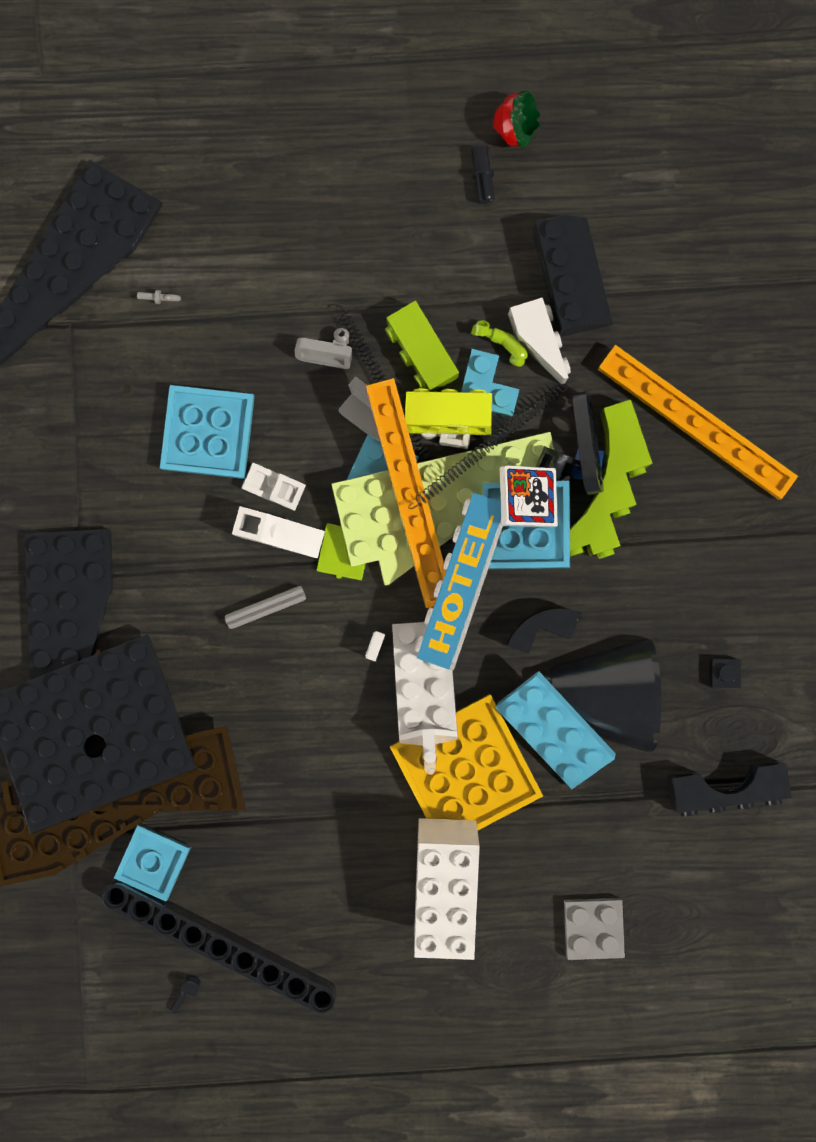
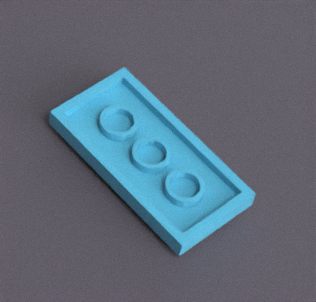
M539 671L500 700L495 707L571 789L615 759V752Z

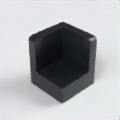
M544 446L536 467L556 468V481H562L570 463L581 467V461Z

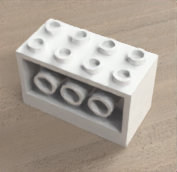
M419 818L414 926V957L474 960L479 867V838L476 820Z

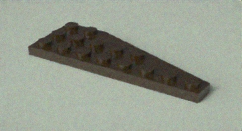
M4 797L0 798V887L55 875L160 811H90L35 834H30L23 811H6Z

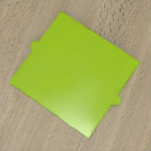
M327 523L317 571L336 575L338 579L347 577L362 581L365 564L351 567L342 527Z

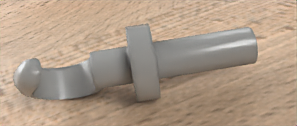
M156 290L155 293H137V299L155 300V304H160L161 301L179 302L181 300V297L178 295L161 294V290Z

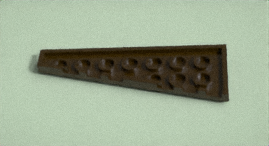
M228 726L186 736L198 769L93 811L245 810L246 806ZM13 780L2 782L6 811H23Z

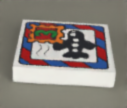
M500 467L502 526H558L556 468Z

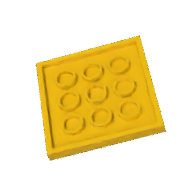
M491 694L456 711L457 740L435 744L436 770L433 774H427L424 770L423 745L397 742L390 746L426 819L476 820L478 831L543 797L501 713L495 708L496 704Z

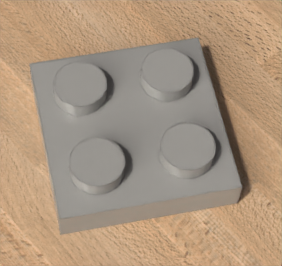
M621 898L564 900L567 960L625 958Z

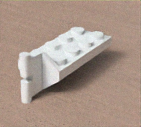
M425 622L392 624L399 742L423 745L424 770L427 774H433L436 770L435 744L457 740L452 670L417 659L419 652H416L415 648L420 635H425L428 626Z

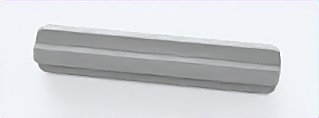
M301 586L295 587L227 614L225 616L226 624L229 629H234L302 602L306 599V595Z

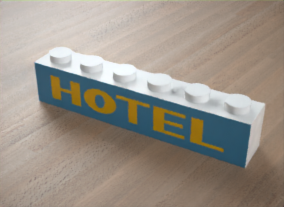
M473 493L471 499L467 498L464 503L462 515H465L463 524L462 526L458 525L455 530L453 542L456 544L453 553H448L443 569L447 571L443 581L439 580L436 585L434 597H437L434 608L430 607L427 612L425 624L428 626L425 635H420L415 651L419 652L417 659L448 670H454L503 527L501 523V501Z

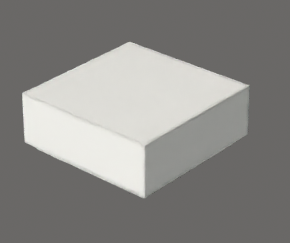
M377 631L373 633L365 655L367 659L376 661L385 634Z

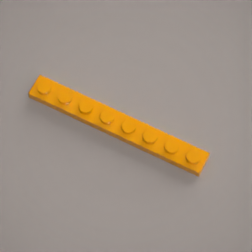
M617 345L613 347L599 366L598 370L776 499H782L798 476Z
M393 378L367 385L365 388L425 607L430 608L435 606L437 597H434L435 588L439 580L443 581L446 570L443 569L444 561L424 493H421V496L426 500V504L417 496V500L422 504V507L419 505L415 507L418 504L416 495L424 492V487Z

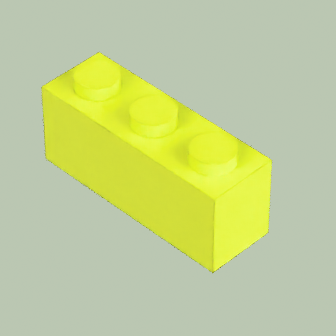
M423 388L414 389L413 392H406L405 421L408 432L420 434L491 435L492 393L479 389L471 390L470 393H458L454 389L430 392L428 389Z

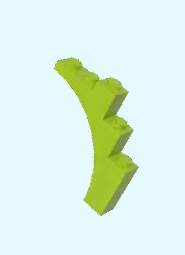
M631 400L606 407L600 412L605 434V453L607 455L602 474L604 491L595 494L584 514L570 528V557L583 553L584 546H586L589 556L597 554L598 559L615 554L613 549L619 547L620 543L610 514H613L614 519L630 514L629 508L636 505L626 474L629 473L630 478L646 473L645 468L653 464Z

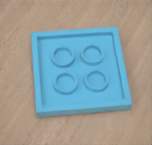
M170 385L160 469L245 479L255 399L254 394Z
M556 481L558 526H503L488 569L570 568L569 481ZM483 483V496L501 501L500 483Z

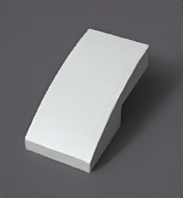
M252 463L241 489L295 511L306 485Z

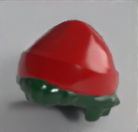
M528 90L508 95L494 114L493 127L510 147H527L535 135V131L540 127V122L537 119L541 116V113L537 110V102L534 96Z

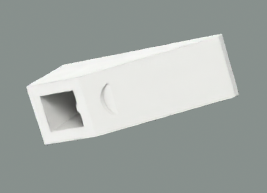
M539 298L511 307L508 316L515 338L560 384H564L569 378L568 374L571 371L567 358H562L559 350L562 347V342L558 331H553L551 325L553 314L550 306L544 304L543 298Z
M241 506L239 507L232 532L233 535L314 558H318L325 531Z

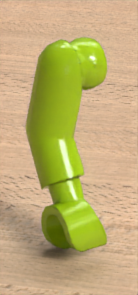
M480 320L473 326L472 335L486 336L491 341L503 345L512 354L509 359L512 365L518 367L524 365L525 359L528 356L527 349L512 334L497 328H489L490 324L485 320Z

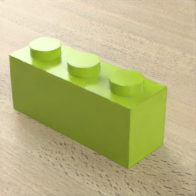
M416 300L387 317L388 327L385 328V331L392 343L397 341L402 351L399 354L407 367L412 365L416 375L413 377L419 388L436 392L458 378L459 371Z

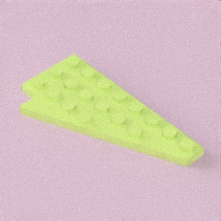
M551 432L500 443L498 447L493 445L494 450L487 446L490 453L483 447L482 449L485 451L486 456L481 453L480 449H477L482 459L473 451V455L477 457L478 462L473 459L471 454L469 458L473 460L474 465L469 462L468 458H465V461L471 468H468L464 461H461V464L467 470L465 472L460 464H457L463 475L455 467H453V470L458 474L459 478L455 477L453 472L449 470V474L454 477L455 481H452L447 474L448 469H452V466H456V463L464 460L465 456L468 457L472 450L417 463L424 489H428V485H432V482L440 479L441 475L444 476L445 472H447L445 477L451 482V484H448L445 478L441 477V480L447 486L444 487L441 481L437 480L443 491L433 483L439 494L429 486V490L433 492L435 497H432L429 491L425 490V493L431 499H427L439 546L454 536L458 525L462 526L465 515H462V510L466 499H471L473 493L483 495V483H500V467H536L544 446L554 449ZM388 470L332 483L351 567L378 560L384 585H389L411 569L414 563Z

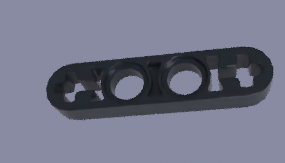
M584 391L573 394L572 398L583 483L587 494L592 495L603 492L604 485L592 400L589 392Z

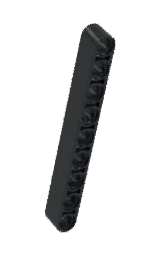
M119 880L113 881L103 891L102 901L110 910L317 1013H327L334 1007L337 992L335 985L331 981L169 900H161ZM113 888H119L123 891L124 900L114 898ZM138 901L147 902L150 906V912H141L138 908ZM163 914L173 915L176 924L172 926L167 925L163 920ZM192 926L199 928L202 936L200 938H193L190 936L188 928ZM217 939L223 940L227 944V949L225 951L216 949L214 941ZM242 952L249 953L253 957V962L243 963L239 958V954ZM273 965L278 969L279 974L269 976L265 972V967ZM299 978L304 982L305 986L301 989H296L292 987L290 980ZM325 991L331 998L328 1001L322 1002L317 999L316 993Z

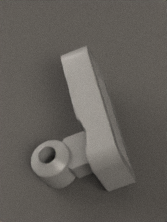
M344 328L336 329L334 331L333 343L298 338L295 346V357L304 362L349 369L352 360V348L347 346L349 343V333Z

